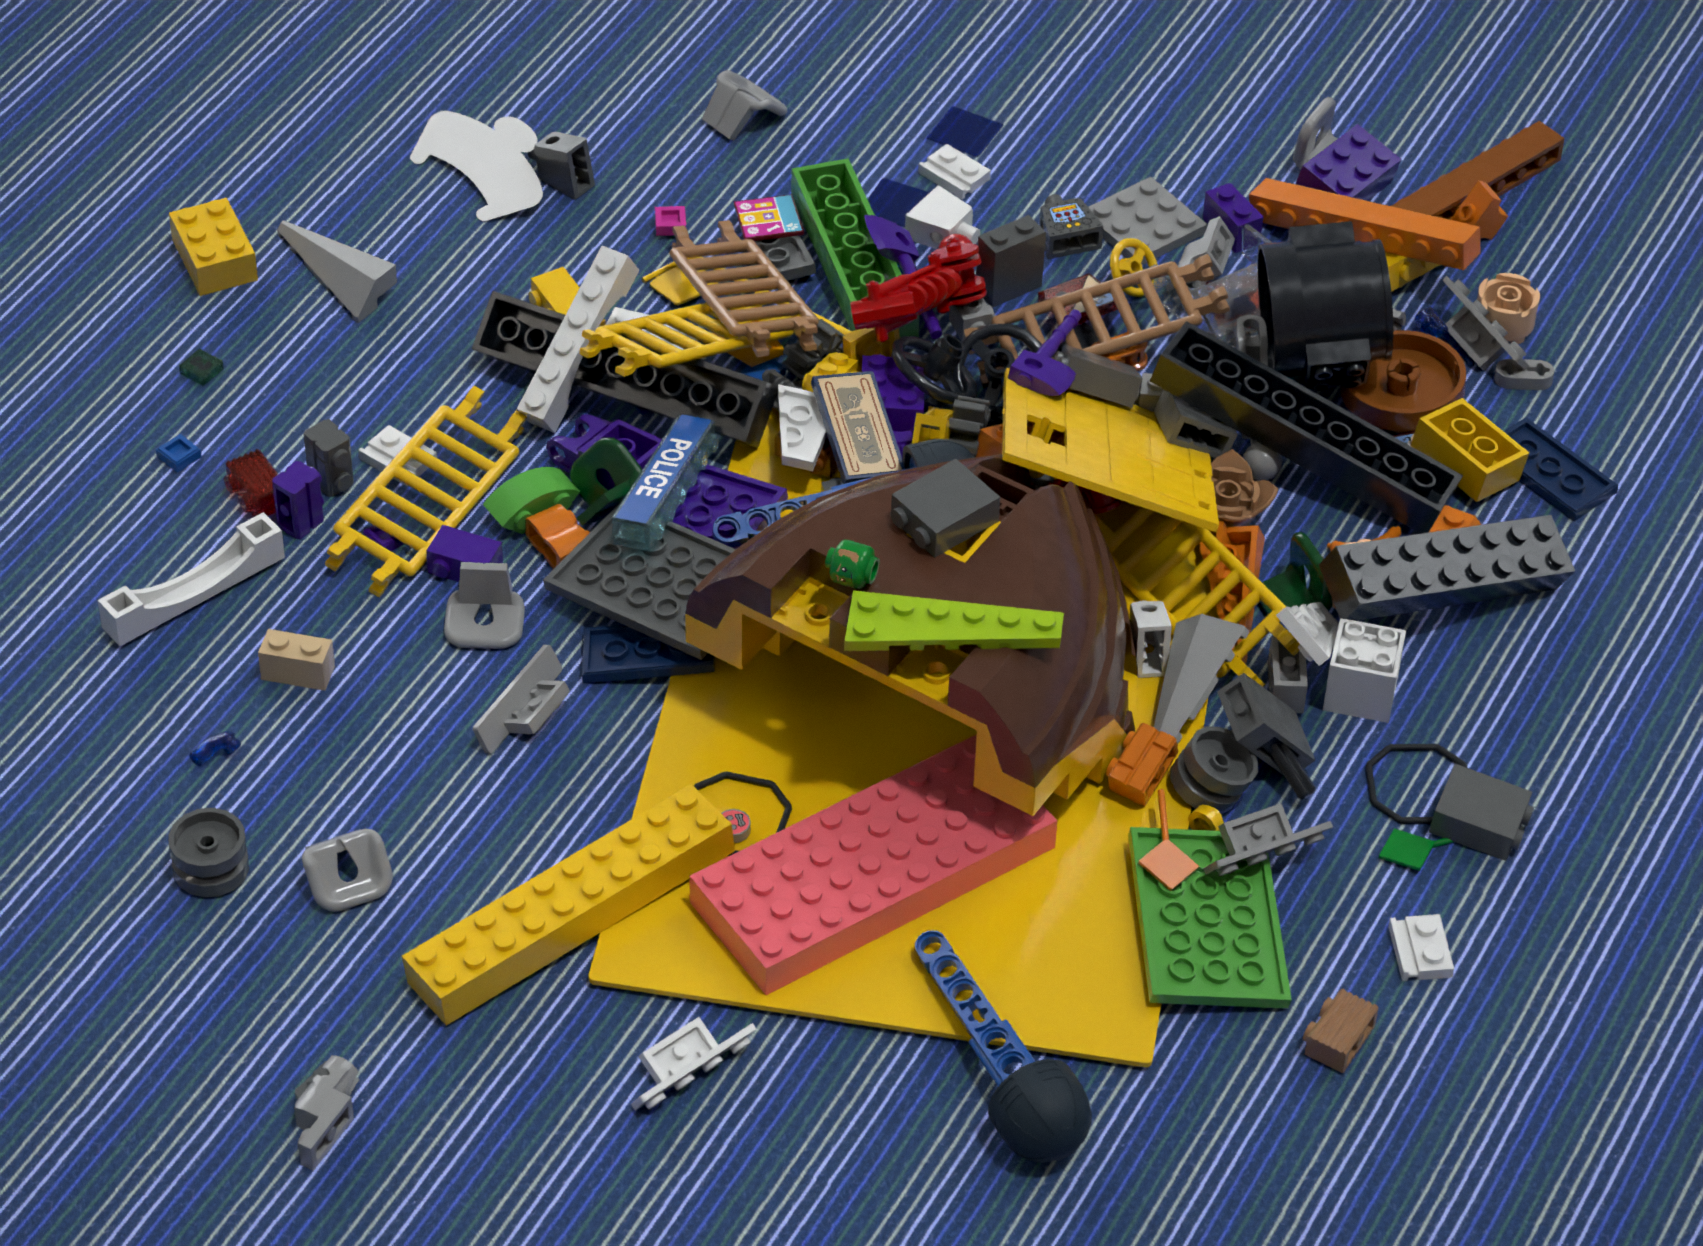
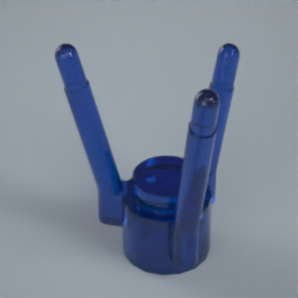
M1429 307L1422 309L1416 314L1414 322L1417 327L1412 331L1426 333L1437 338L1443 335L1448 343L1458 352L1463 361L1469 367L1474 366V362L1448 332V327L1440 319L1436 310Z

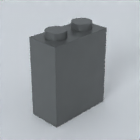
M1029 215L978 236V254L981 257L982 263L976 266V276L984 278L987 294L983 299L992 308L1042 287L1046 231Z
M1065 344L1062 352L1057 351L1054 360L1067 365L1076 373L1075 379L1069 388L1133 408L1143 379L1134 366Z
M1165 390L1162 391L1153 410L1169 443L1208 453L1213 458L1230 451L1238 435L1234 428Z
M954 459L893 493L890 515L893 523L898 528H902L919 547L926 549L935 558L999 522L1000 496L960 461Z
M1454 764L1435 809L1429 833L1442 838H1448L1453 842L1507 861L1511 848L1518 850L1525 832L1519 829L1521 824L1528 826L1534 807L1528 805L1532 791Z

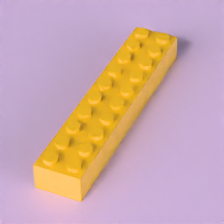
M690 784L402 955L407 983L447 1026L687 881L690 875L735 852L732 823Z

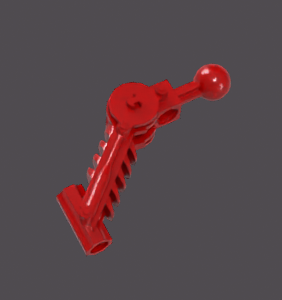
M951 234L946 236L939 243L937 250L931 252L928 256V266L910 274L896 276L881 284L869 281L866 284L868 296L859 301L850 302L855 330L874 328L876 340L878 342H886L889 339V332L911 323L914 319H917L918 315L937 307L938 313L944 314L950 310L949 306L968 305L986 296L985 280L981 276H975L973 268L982 263L981 257L978 254V245L973 244L966 236Z

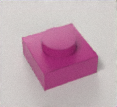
M685 206L655 207L656 236H673L672 229L674 226L684 225L686 227Z

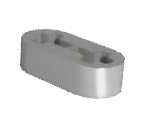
M1503 359L1496 365L1494 380L1498 386L1505 389L1545 390L1552 385L1555 370L1550 363L1542 360H1525L1529 366L1524 370L1514 359Z

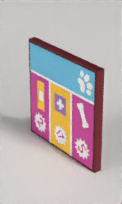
M792 194L734 201V208L744 239L759 241L804 235Z

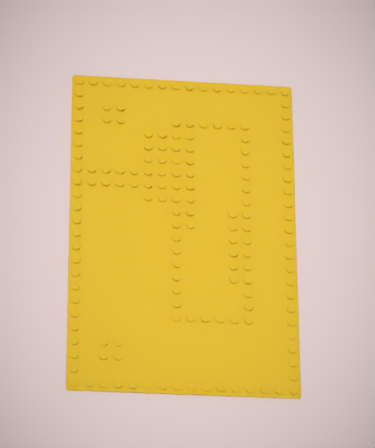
M772 408L759 447L755 448L736 441L728 471L786 488L787 500L821 492V482L829 481L836 477L841 478L839 470H836L832 477L829 478L820 473L813 474L808 470L782 465V460L775 455V436L780 431L779 411L775 408ZM1121 500V504L1115 509L1096 515L1114 533L1140 506ZM793 510L783 511L780 514V517L782 518L788 515L789 513L793 512ZM1154 511L1111 554L1122 563L1169 516ZM1181 523L1130 573L1141 583L1192 532ZM1198 544L1150 591L1158 601H1162L1204 560L1200 552V545ZM1207 575L1169 611L1178 621L1185 618L1211 592ZM1121 582L1128 614H1130V604L1140 600ZM1216 606L1206 614L1220 619ZM1171 633L1170 649H1171V644H1172V640H1173V634H1172V633ZM796 640L780 656L762 648L742 670L715 657V672L670 677L632 819L690 784L694 786L696 783L722 772H732L770 780L777 784L792 805V811L785 827L787 828L976 735L977 730ZM1147 644L1148 647H1145L1146 653L1153 652L1154 647L1151 644ZM936 672L932 674L929 673V675L933 677H941L944 675L941 672ZM1164 677L1138 678L1136 730L1141 723L1154 727ZM1208 698L1194 720L1187 719L1179 732L1182 735V739L1177 744L1178 754L1146 806H1141L1127 797L1124 798L1112 792L1109 788L1108 776L1100 784L1086 777L1068 799L1052 793L1043 805L1057 820L1055 848L768 995L764 994L690 904L689 879L600 933L589 971V982L598 986L969 1041L972 1039L935 984L931 973L929 974L921 963L915 949V941L918 936L926 931L936 930L945 936L954 953L958 955L1002 1021L1008 1020L1027 1050L1144 1068L1150 1067L1153 1061L1161 1003L1149 1002L1128 833L1130 827L1161 828L1158 801L1159 789L1165 791L1168 829L1188 830V817L1191 814L1192 806L1186 803L1175 791L1170 779V768L1196 731L1204 728ZM725 778L698 790L720 813L729 809H738L744 811L750 817V834L744 841L734 843L735 850L741 851L777 832L785 807L770 787ZM931 943L925 947L923 952L927 954L935 953L940 949L941 944ZM954 966L945 967L941 970L939 976L950 977L956 972L957 968ZM960 991L956 995L955 1000H968L972 996L973 991ZM977 1009L972 1012L975 1020L979 1023L985 1020L980 1016ZM995 1038L989 1044L1003 1046L1006 1040Z

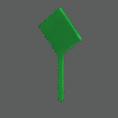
M1394 828L1379 854V858L1420 871L1432 848L1454 842L1448 838L1433 841Z

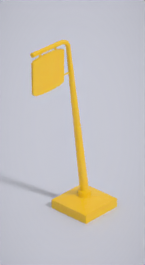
M693 257V258H687V259H696V258H704V257ZM674 261L642 277L643 283L652 280L650 287L675 305L686 303L701 296ZM716 268V269H713V270H720V269H726V268ZM740 279V280H733V281H735V282H736V281H745V280H748V279ZM719 282L707 283V285L718 284ZM789 302L776 303V304H777V305L789 304ZM814 313L819 320H824L845 335L842 337L843 353L848 355V358L858 360L857 372H862L863 355L872 356L880 354L885 357H892L891 345L899 338V328L888 333L889 339L886 342H878L874 328L850 331Z

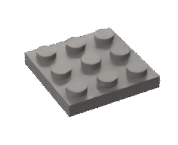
M1152 177L1089 206L1090 210L1102 222L1104 226L1103 238L1114 247L1125 238H1135L1145 243L1151 249L1155 258L1204 235L1207 229V224ZM1127 247L1121 254L1125 258L1133 257L1136 248ZM1143 257V260L1141 262L1142 265L1147 263L1145 257Z

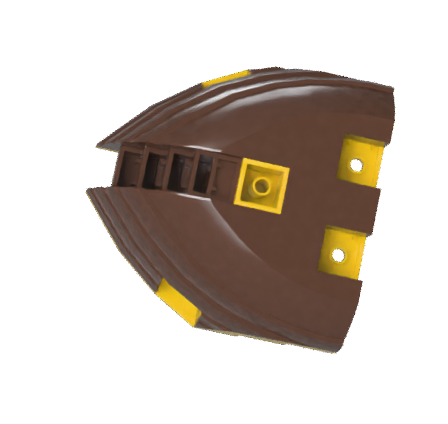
M1002 454L958 460L1000 496L999 522L935 558L926 549L919 547L902 528H898L893 523L890 515L892 494L950 461L875 476L819 497L778 519L734 550L693 589L685 612L687 643L742 670L762 648L780 656L796 640L976 729L974 787L1032 816L1035 815L1052 793L1068 799L1086 777L1100 784L1106 777V771L1111 760L1114 757L1119 759L1123 753V743L1127 734L1130 731L1136 732L1138 667L1127 603L1123 594L1119 572L1098 525L1086 493H1081L1079 486L1071 481L1064 488L1051 484L1036 490L1034 483L1030 481L1028 468L1002 460ZM844 539L873 547L875 557H878L880 560L874 582L872 584L867 583L862 589H855L833 582L830 578L829 568L825 567V559L831 547L836 548ZM853 591L1064 613L1060 648L1010 649L1005 647L1000 649H981L977 644H966L959 646L957 650H945V645H924V650H910V645L889 646V651H844V640ZM936 672H941L944 675L941 677H933L930 676L929 673L932 674Z

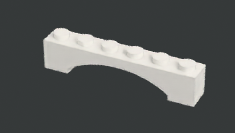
M601 246L517 407L520 413L527 416L526 420L529 423L551 432H556L569 407L567 403L570 390L583 357L579 354L580 348L587 346L590 341L582 337V331L590 329L595 332L613 305L622 296L626 297L639 272V269L628 255Z
M263 512L236 526V533L217 552L185 574L165 583L144 589L130 590L125 585L97 600L102 628L119 646H122L285 558L282 530Z

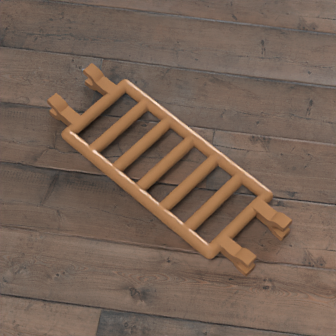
M730 220L718 221V228L721 230L722 237L717 239V243L695 245L689 238L688 231L684 225L673 227L672 232L676 237V243H672V249L669 252L670 257L732 336H746L752 344L753 351L757 357L769 356V349L766 346L765 339H770V333L793 330L798 336L804 351L817 349V344L813 339V333H817V325L819 323L817 316L754 240H741L736 235ZM745 251L748 252V253H739V254L722 255V256H714V257L687 259V258H693V257H702V256H710V255L728 254V253H736V252H745ZM758 264V265H754V266H746V267H737V268H729V269H720V270L697 272V271H699V270H707V269H716V268H724V267H733V266H741V265ZM765 276H768V277H769V278H762V279H753V280H745V281H736V282H728V283H720V284L707 285V283H715V282H723V281H731V280H740V279H748V278H757V277H765ZM773 289H778V290H779V291L762 292V293H754V294H746V295H737V296H729V297H721V298H718V297H717V296H723V295H732V294H740V293H748V292H757V291H765V290H773ZM789 302V304H781V305H773V306H765V307H757V308H748V309H740V310H732V311H728V310H727V309H733V308H742V307H750V306H758V305H766V304H775V303ZM794 315H800V316H801V317H793V318H785V319H777V320H769V321H760V322H752V323H744V324H738V323H737V322H745V321H753V320H761V319H769V318H777V317H786V316H794Z
M1209 254L1197 258L1194 263L1179 268L1175 262H1167L994 316L991 324H1011L1023 320L1027 330L1043 344L1045 339L1035 316L1052 311L1058 325H1060L1067 315L1064 307L1082 302L1099 340V344L1082 349L1074 329L1067 335L1066 344L1103 356L1177 333L1186 321L1199 326L1203 321L1202 315L1212 312L1222 314L1230 312V308L1226 301L1228 294L1224 286L1214 289L1208 296L1195 300L1186 283L1196 280L1205 282L1214 279V274L1210 268L1213 266ZM1169 275L1188 316L1170 321L1151 280ZM1140 284L1157 320V326L1144 330L1140 329L1122 289ZM1111 293L1128 330V335L1111 339L1093 298ZM972 327L964 329L963 332L965 338L972 331H975L979 328ZM992 336L982 340L985 345L1000 342L1001 347L1010 351L1015 360L1017 359L1018 353L1010 336ZM972 349L969 351L970 355L975 354ZM977 362L983 388L988 387L989 381L985 375L984 362ZM997 367L996 369L1003 370L1004 367Z

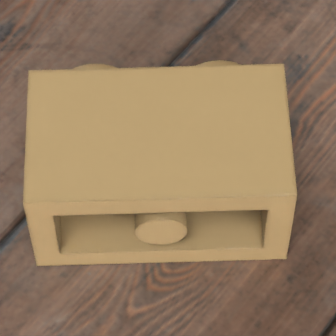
M268 629L258 651L261 680L325 691L335 668L331 639Z

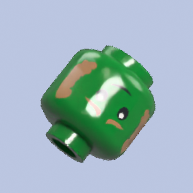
M847 539L842 540L836 548L831 547L825 559V567L829 568L831 580L855 589H862L867 583L872 584L874 582L880 563L879 558L875 557L873 547Z

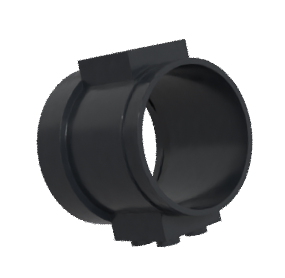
M1352 221L1290 227L1288 242L1259 245L1257 255L1258 299L1260 317L1264 319L1266 324L1268 367L1286 377L1302 375L1304 387L1307 389L1312 388L1314 391H1325L1332 386L1342 385L1345 388H1356L1363 383H1367L1370 363L1374 360L1390 361L1393 353L1394 327L1391 285L1387 259L1381 240L1374 239L1369 242L1355 241Z

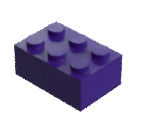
M1357 124L1302 166L1295 184L1368 201L1392 183L1402 159Z
M880 354L872 356L863 355L862 372L873 371L892 430L899 432L911 431L913 437L916 413L924 414V392L908 381L898 370L892 357H885ZM913 366L914 369L924 377V369L922 367Z

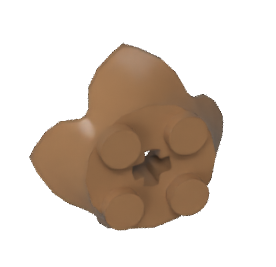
M1233 449L1216 457L1211 462L1212 481L1214 482L1219 521H1224L1227 527L1250 526V522L1255 519L1256 515L1269 507L1275 499L1278 488L1270 481H1254L1250 465Z

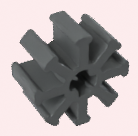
M822 319L819 320L817 325V333H813V339L817 344L816 350L804 351L799 338L794 344H786L783 353L788 358L782 362V366L802 381L805 374L809 373L829 353H843V348L840 345L843 342L842 337L845 335Z
M958 395V400L955 399L953 404V418L949 419L951 434L948 440L963 445L976 458L979 449V433L982 428L987 427L991 417L990 401Z

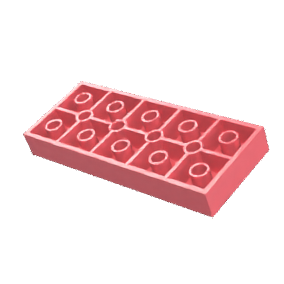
M976 734L690 875V904L764 994L768 995L1055 848L1056 818L1044 805L1032 816L974 787Z

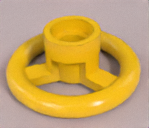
M1125 238L1119 241L1114 246L1110 256V270L1113 279L1141 271L1143 257L1146 258L1149 268L1157 266L1156 258L1151 249L1145 243L1135 238ZM1125 248H1136L1133 257L1119 260L1120 254ZM1157 279L1151 280L1154 287L1157 283ZM1137 284L1139 288L1131 286L1122 289L1124 293L1133 297L1145 296L1140 284Z

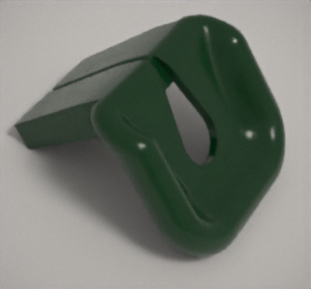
M605 437L599 439L576 459L571 467V481L578 488L580 496L589 506L576 518L581 526L604 519L622 500L629 497L643 475L642 468L623 443L615 438ZM599 468H604L610 473L616 487L607 490L598 482L596 473Z
M1296 532L1290 540V561L1285 572L1262 583L1286 607L1291 608L1296 605L1300 607L1303 604L1307 606L1310 603L1321 602L1328 611L1332 608L1333 599L1319 567L1324 558L1305 533ZM1304 565L1308 569L1310 575V583L1308 589L1306 587ZM1262 601L1258 603L1266 616L1272 612Z

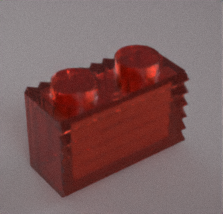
M256 449L254 452L250 451L249 454L245 453L243 457L239 455L237 459L233 458L232 461L228 460L225 463L227 475L224 476V482L231 494L234 492L237 494L243 511L245 513L250 512L253 517L263 512L267 516L276 513L272 479L278 473L260 449Z

